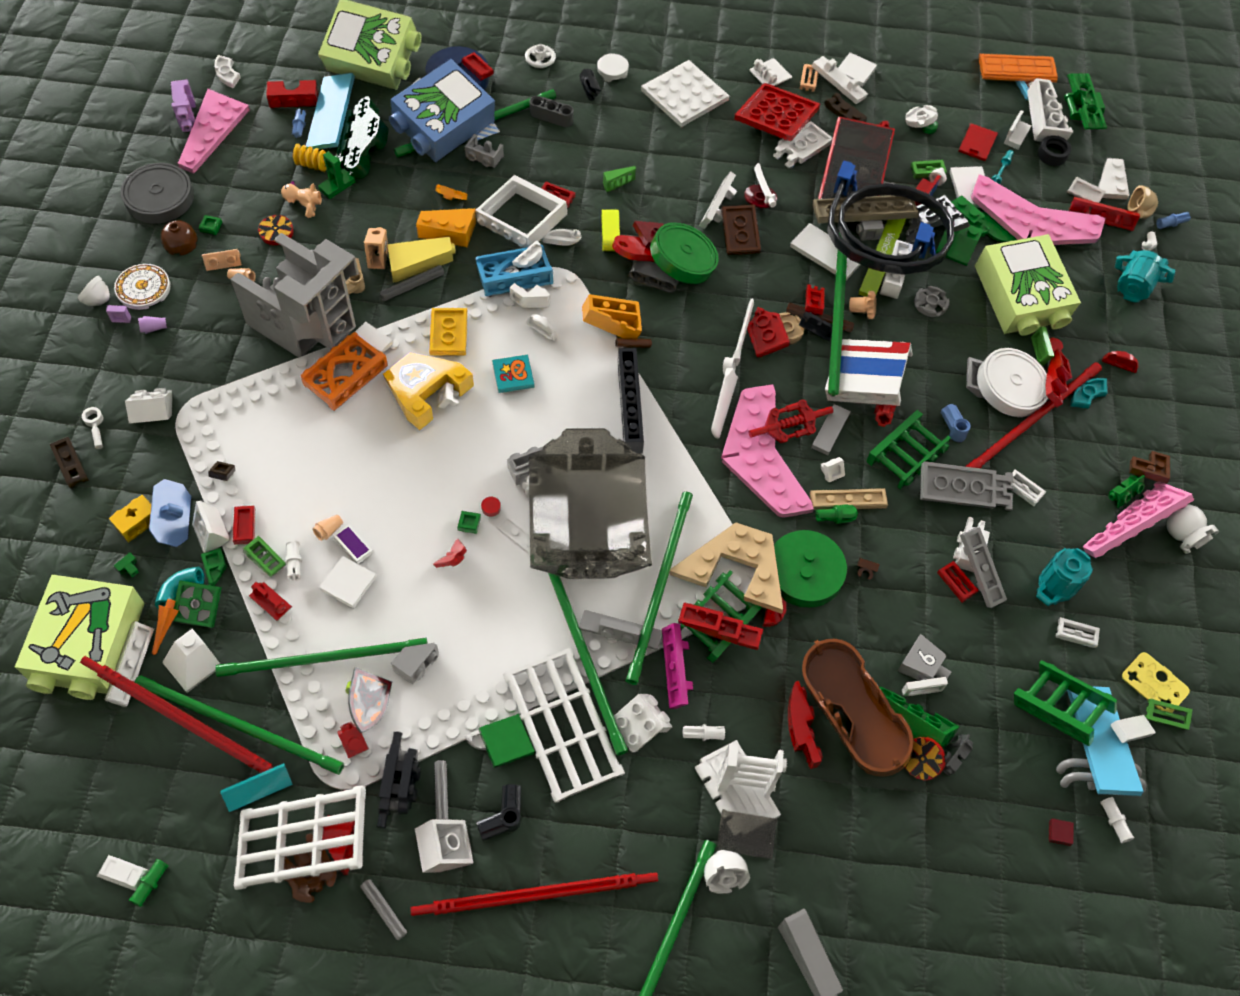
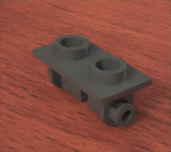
M970 734L955 735L950 740V745L944 751L945 767L943 772L946 775L951 776V774H955L962 764L957 758L958 756L965 760L972 751L973 742L969 740Z

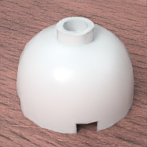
M718 851L705 865L704 877L706 885L709 886L711 892L718 894L731 893L732 890L730 888L738 886L741 889L750 880L745 860L735 852Z

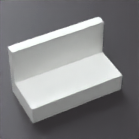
M1022 110L1016 117L1004 142L1005 145L1018 150L1031 128V125L1020 121L1024 112Z

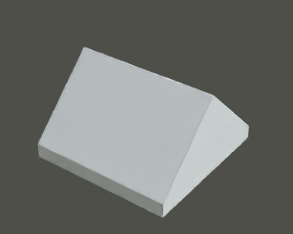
M196 501L192 525L202 551L205 553L218 549L230 541L219 510L202 501Z

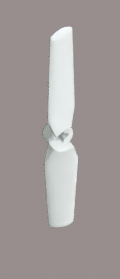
M754 299L749 301L732 358L725 357L723 374L725 376L711 428L712 434L716 439L720 438L738 376L735 374V369L740 362L741 349L754 306Z

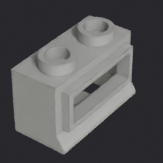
M474 134L465 145L466 157L470 161L476 160L481 162L485 167L491 166L495 168L500 159L504 157L502 144L498 146L496 151L492 150V143L489 140L484 143V146L478 145L477 134Z
M531 447L526 453H514L507 459L508 469L516 485L520 484V476L525 474L531 475L533 472L537 474L539 469L546 467L547 473H551V462L543 447Z

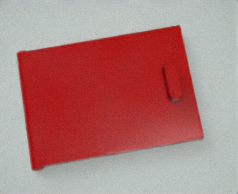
M970 123V127L958 152L986 161L998 133Z

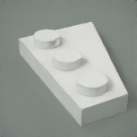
M1107 158L1098 185L1099 188L1106 191L1103 198L1128 199L1129 190L1123 159Z

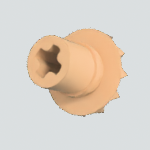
M869 291L868 297H850V313H867L868 319H873L876 315L877 305L875 292Z

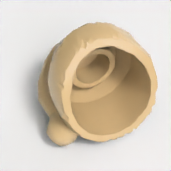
M1138 186L1130 197L1128 210L1139 213V219H1146L1155 212L1158 198L1148 187Z

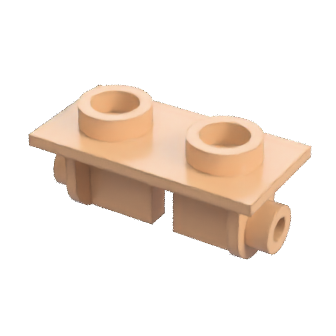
M238 249L202 255L206 271L242 265Z

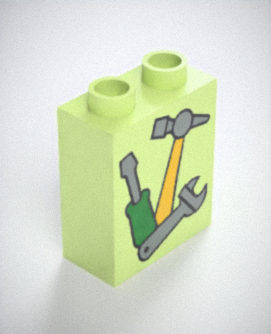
M51 575L15 665V668L28 680L26 687L44 694H51L55 686L69 688L68 693L84 700H93L96 692L107 694L110 683L98 677V673L82 665L80 660L87 656L102 666L106 665L113 670L116 669L132 622H139L145 605L134 587Z

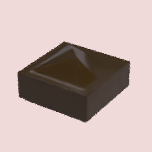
M217 461L208 471V475L211 478L228 481L235 472V465Z

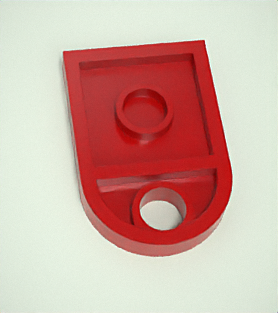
M627 235L615 237L612 247L619 255L631 260L655 262L651 255L650 247H645L640 237Z

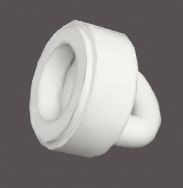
M942 167L935 169L929 176L931 182L938 175L941 176L938 186L945 183L947 179L945 170Z

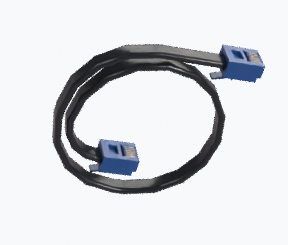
M843 160L834 188L836 195L828 216L827 232L835 248L853 262L887 273L905 275L925 272L942 263L951 249L954 240V220L946 207L930 194L905 185L883 183L868 185L857 190L856 165ZM850 185H853L852 191L854 192L850 193L840 206L837 230L834 225L836 209L841 196L847 195ZM880 195L905 197L925 205L939 216L947 229V243L941 252L936 254L934 227L921 222L911 253L899 256L884 254L865 246L851 234L844 221L845 212L851 204L865 197ZM930 247V254H932V257L926 260L917 261L918 258L924 259L927 248Z

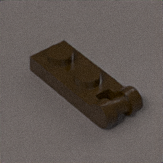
M835 93L824 102L825 107L838 117L867 122L868 117L843 100L839 93Z
M69 437L50 444L69 488L75 487V484L79 482L89 481ZM78 472V475L71 477V474Z

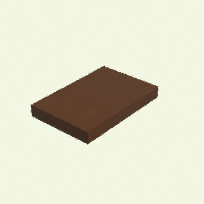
M755 205L722 206L721 213L727 255L760 253L761 245Z

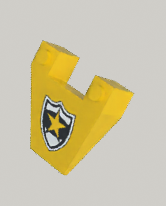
M415 353L407 354L383 373L406 419L419 430L433 420L432 407L425 402L429 396L446 383L453 384V390L459 392L460 397L474 386L473 374L462 364Z

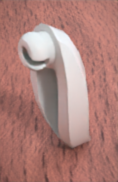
M568 229L551 230L543 237V243L572 245L581 239V232Z

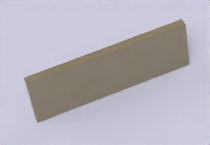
M890 195L865 197L851 204L845 212L844 221L918 218L919 212L915 202L908 198ZM834 198L813 200L812 205L818 223H828L829 211ZM846 198L840 199L835 212L834 222H838L839 209Z

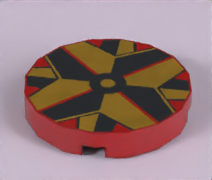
M273 215L261 221L258 232L265 243L280 245L276 243L275 238L280 233L291 238L294 229L287 217Z
M914 738L912 756L905 768L917 779H933L940 775L945 767L944 750L932 738Z

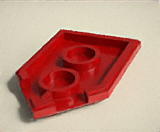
M758 307L752 321L748 324L747 330L756 356L763 357L788 347L790 341L780 314L765 311L763 308Z

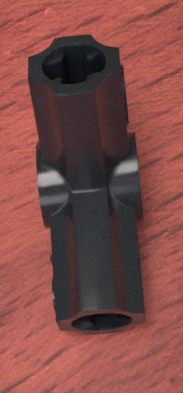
M516 784L502 786L501 812L476 822L483 841L505 832L516 831L520 827L521 786ZM513 815L517 819L514 823L509 824L505 822V818Z

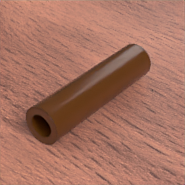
M616 338L615 340L616 347L651 348L652 345L651 339Z

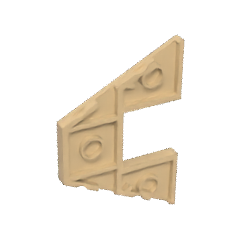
M735 522L670 569L671 576L707 588L721 557L756 568L744 595V601L781 614L783 612L773 536L770 533Z

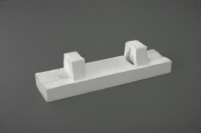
M822 56L813 62L812 68L855 104H858L867 97L868 93L858 86L859 80L856 77L851 80L836 67L837 61L833 58L829 61Z
M731 171L723 180L699 224L704 229L712 220L717 223L722 220L719 206L723 198L731 200L737 192L731 186L736 176Z

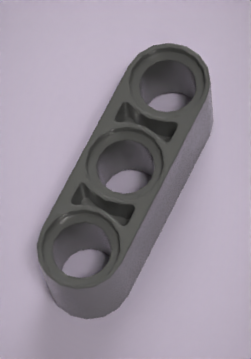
M541 96L530 98V115L532 117L563 127L573 125L574 110L572 106Z
M635 260L629 272V277L633 281L666 292H674L679 283L678 280L661 270L656 263L650 261Z

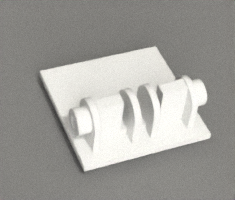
M774 58L764 63L761 59H756L754 67L749 69L762 84L767 83L776 86L792 78Z

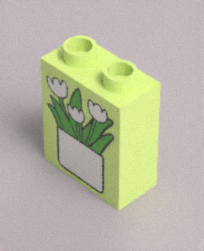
M339 0L318 55L327 71L337 74L353 73L355 79L397 90L401 79L406 80L410 74L411 63L409 57L412 51H418L421 44V33L416 31L412 18L409 16L349 0Z
M1049 234L985 246L975 264L976 271L1004 334L1018 331L1020 335L1025 336L1034 333L1040 327L1051 325L1052 329L1063 328L1071 323V316L1081 303Z

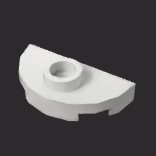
M536 240L512 261L513 265L518 268H526L536 264L543 253L540 243Z
M533 314L527 319L526 324L550 340L555 341L558 338L554 327L546 317Z

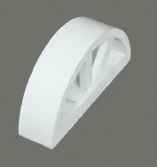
M896 240L892 255L899 256L911 253L913 244ZM886 272L880 294L897 299L905 275Z

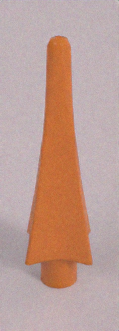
M167 599L165 606L159 605L157 629L152 649L153 655L157 654L171 623L179 610L173 609L175 600Z

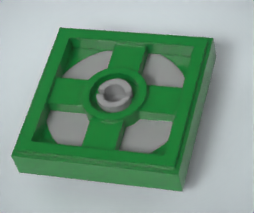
M179 580L174 609L179 610L173 621L214 628L222 587Z

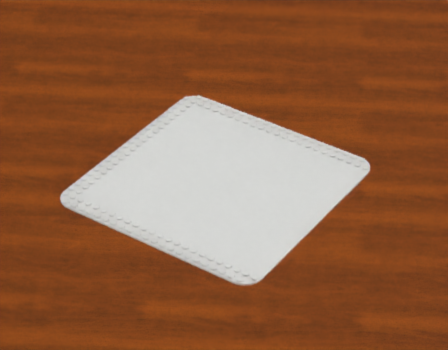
M552 267L554 284L540 286L550 294L549 307L522 308L510 299V292L485 297L484 289L434 307L467 308L466 355L429 354L431 309L377 328V330L393 340V345L384 352L388 366L335 411L315 393L305 387L301 380V374L330 352L331 349L326 347L201 393L191 398L177 415L175 428L178 439L204 503L219 510L230 541L222 545V548L267 659L396 643L426 637L428 644L435 643L438 646L439 656L433 664L428 665L424 676L420 680H416L414 684H411L393 671L391 662L399 653L272 669L303 747L344 763L341 774L337 775L309 761L316 776L330 787L339 790H351L353 787L362 785L366 787L382 780L386 755L389 754L393 735L396 731L403 734L400 744L401 750H406L407 752L409 748L417 749L418 761L420 762L465 741V735L479 730V727L516 714L521 715L510 686L506 683L503 673L514 670L571 647L584 683H589L545 567L494 528L507 515L566 559L557 570L578 625H580L584 610L640 625L644 624L682 492L692 493L693 498L685 518L671 568L733 525L640 374L639 386L644 435L643 454H624L617 364L618 349L623 347L615 346L616 335L583 321L582 305L590 293L581 279L566 269ZM528 288L525 290L528 293L533 288ZM533 314L546 317L554 327L558 338L555 341L550 340L526 324L527 319ZM357 346L351 351L354 352L357 349V355H360L362 348ZM366 352L364 357L372 359L373 357ZM409 353L458 362L473 374L474 386L461 397L458 395L454 398L459 401L456 406L448 405L445 409L438 407V391L441 388L425 400L432 407L433 420L421 430L417 429L406 419L383 376V373ZM528 354L535 388L498 393L492 360ZM353 363L337 364L334 369V378L338 376L350 377L353 374ZM318 379L314 381L315 384H324L327 382H319ZM329 387L322 389L327 394L331 393ZM531 447H543L551 462V473H547L546 467L537 470V475H543L546 488H543V495L539 494L534 498L529 494L525 495L526 489L522 488V482H526L525 476H529V474L520 476V484L516 485L508 469L507 459L514 453H526ZM217 461L235 465V472L228 481L209 477L208 471ZM490 496L496 497L501 503L499 514L493 517L486 516L481 509L482 501ZM255 506V538L260 536L284 562L287 557L286 542L292 540V547H294V540L299 542V556L302 558L300 564L301 578L295 581L294 573L293 581L288 580L287 564L275 575L269 577L243 553V548L248 544L234 545V507ZM461 511L481 514L477 534L458 531L457 527ZM336 514L339 515L343 520V525L327 540L320 541L314 535L312 528L320 521ZM508 519L500 526L540 558L542 551H548ZM348 524L353 527L374 552L359 565L375 573L377 576L354 609L324 593L319 588L342 556L355 562L333 537L336 532ZM514 528L519 530V534L516 536L511 533ZM459 539L467 549L463 561L454 567L436 568L433 563L446 556L454 542ZM527 540H533L534 545L528 547L526 545ZM259 546L257 549L253 551V553H257L261 549V547ZM264 551L258 558L261 559L267 553ZM553 555L554 560L557 563L560 559ZM270 556L263 563L267 564L273 558ZM721 557L707 588L671 576L669 572L653 628L662 630V628L672 623H678L683 603L694 605L698 599L702 602L705 599L703 595L710 586L714 588L718 584L716 579L723 572L727 574L731 570L733 574L728 580L745 594L756 568ZM275 561L268 568L272 570L279 563ZM255 582H265L292 606L278 621L249 597L253 590L251 586ZM723 585L716 592L738 613L746 609V605ZM711 599L703 606L708 609L724 612V616L730 617ZM686 627L681 631L682 639L693 634ZM581 630L599 678L632 663L637 647L636 644ZM662 635L658 649L647 648L645 656L664 648ZM565 657L554 660V665L566 693L578 688ZM546 664L534 668L547 702L559 697ZM356 667L392 681L385 714L374 727L362 733L369 749L348 758L337 731L341 730L340 727L348 722L353 723L348 706V694L345 692L347 683L351 681L353 670ZM526 671L515 675L528 711L540 706Z

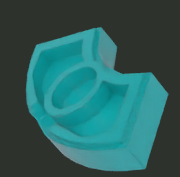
M1107 378L1091 379L1078 387L1071 398L1070 406L1088 409L1094 398L1105 397L1108 393Z

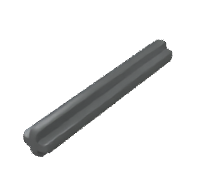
M438 265L381 291L380 296L383 301H387L444 275V269L441 265Z

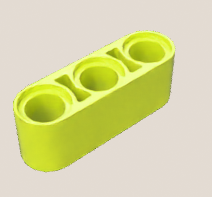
M602 210L603 251H615L612 244L615 237L620 235L619 210Z

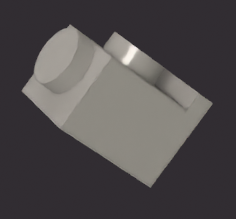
M882 220L861 221L860 224L856 225V232L859 234L861 241L879 240L884 230Z

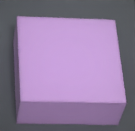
M107 306L106 312L112 322L130 323L131 315L126 306Z

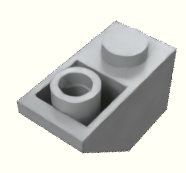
M435 643L404 647L391 662L393 671L411 684H414L416 680H420L424 676L428 665L433 664L439 656L438 646Z

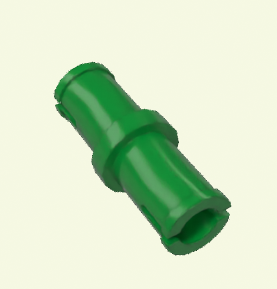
M156 859L146 876H142L140 879L141 883L129 901L142 907L151 891L157 888V882L169 865Z

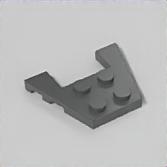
M946 196L936 199L946 207L954 220L955 232L970 227L968 220L963 217L962 213L955 208ZM923 204L916 206L919 212L918 218H910V227L906 232V241H904L906 243L914 245L921 222L930 224L931 227L944 225L939 216Z

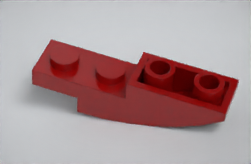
M796 681L792 687L788 703L789 734L794 751L803 750L809 768L813 769L820 765L823 758L820 748L815 745L813 729L808 727L811 726L815 713L812 706L808 705L805 688L801 687L799 681Z

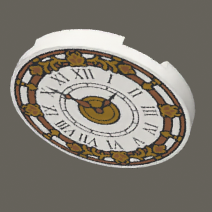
M139 264L126 269L118 276L114 290L117 298L124 306L143 310L148 309L149 306L159 301L162 302L168 296L171 284L167 273L162 268L152 264Z

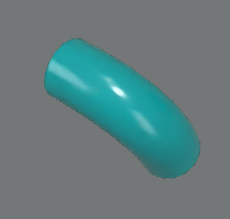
M186 568L171 575L159 589L155 601L156 608L159 609V605L165 606L167 599H176L179 580L204 584L205 577L202 568Z

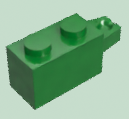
M961 195L952 201V204L962 213L970 225L983 230L981 237L989 233L991 228L984 221L985 215Z

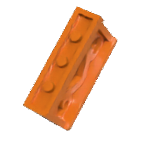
M353 332L351 335L346 336L340 344L334 346L324 357L319 358L314 365L306 369L301 374V380L305 387L310 389L335 411L384 370L388 363L384 353L376 350L356 332ZM357 346L362 348L360 355H357V349L354 352L351 351ZM366 352H367V353H368L370 356H372L373 358L370 359V358L364 357V356L366 355ZM341 363H353V374L350 377L338 376L334 378L335 366ZM316 379H318L319 382H325V381H327V382L324 383V384H315V383H314V381H315ZM329 387L331 393L327 394L322 389Z

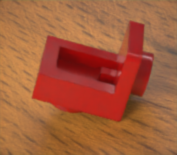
M352 722L342 725L340 727L341 730L337 731L348 758L369 749L362 733L358 731Z

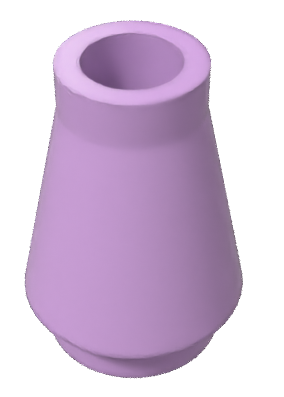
M148 316L138 318L140 333L145 332L147 334L167 328L165 318Z

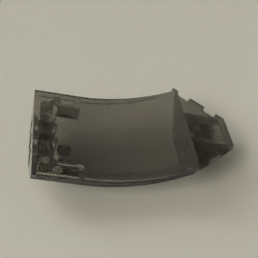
M567 428L556 440L552 439L544 445L543 450L529 457L530 568L566 579H610L652 566L644 455L641 453L637 454L631 450L627 443L611 436L610 432L605 428Z

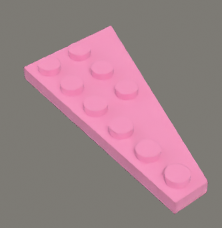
M1155 482V488L1151 491L1146 490L1143 493L1144 497L1142 499L1135 500L1117 516L1118 520L1114 524L1111 522L1105 526L1106 531L1097 533L1083 545L1085 553L1095 558L1103 556L1110 549L1120 546L1122 542L1137 536L1144 529L1154 526L1161 519L1167 518L1173 512L1185 508L1190 502L1194 501L1192 494L1162 482Z

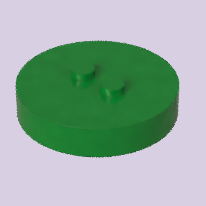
M683 223L664 224L658 229L650 245L651 255L660 269L672 278L684 283L698 284L708 280L718 265V253L711 240L701 231Z
M799 530L784 535L774 544L780 591L783 600L799 607L810 608L824 605L836 597L845 581L847 564L842 550L833 540L815 531Z

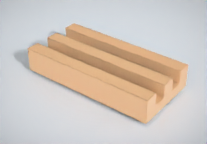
M804 64L800 83L801 90L806 88V91L812 89V92H815L818 72L815 70L813 84H810L812 70L814 69L812 65ZM808 68L809 74L807 83H804L806 69Z

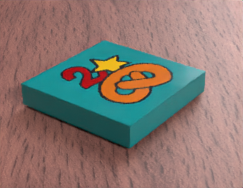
M528 354L492 360L498 393L535 388Z

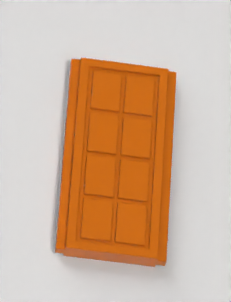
M979 54L982 79L1034 81L1038 78L1051 80V82H1057L1058 80L1053 57Z

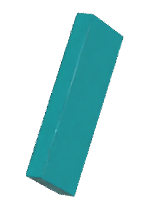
M283 763L221 790V795L228 811L231 812L293 785Z

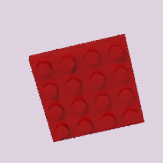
M763 83L735 113L734 120L791 142L819 110L820 103Z

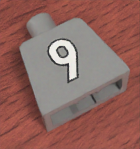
M921 634L898 669V672L918 681L933 679L934 676L938 678L946 677L948 679L951 674L950 670L941 665L946 655Z

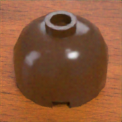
M184 221L169 222L161 231L162 245L165 251L171 255H174V253H179L180 255L188 254L197 246L198 237L194 229Z

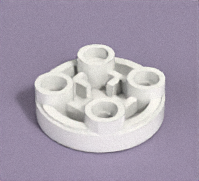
M607 54L599 59L597 68L599 74L604 77V80L611 82L612 80L626 78L629 64L621 55Z

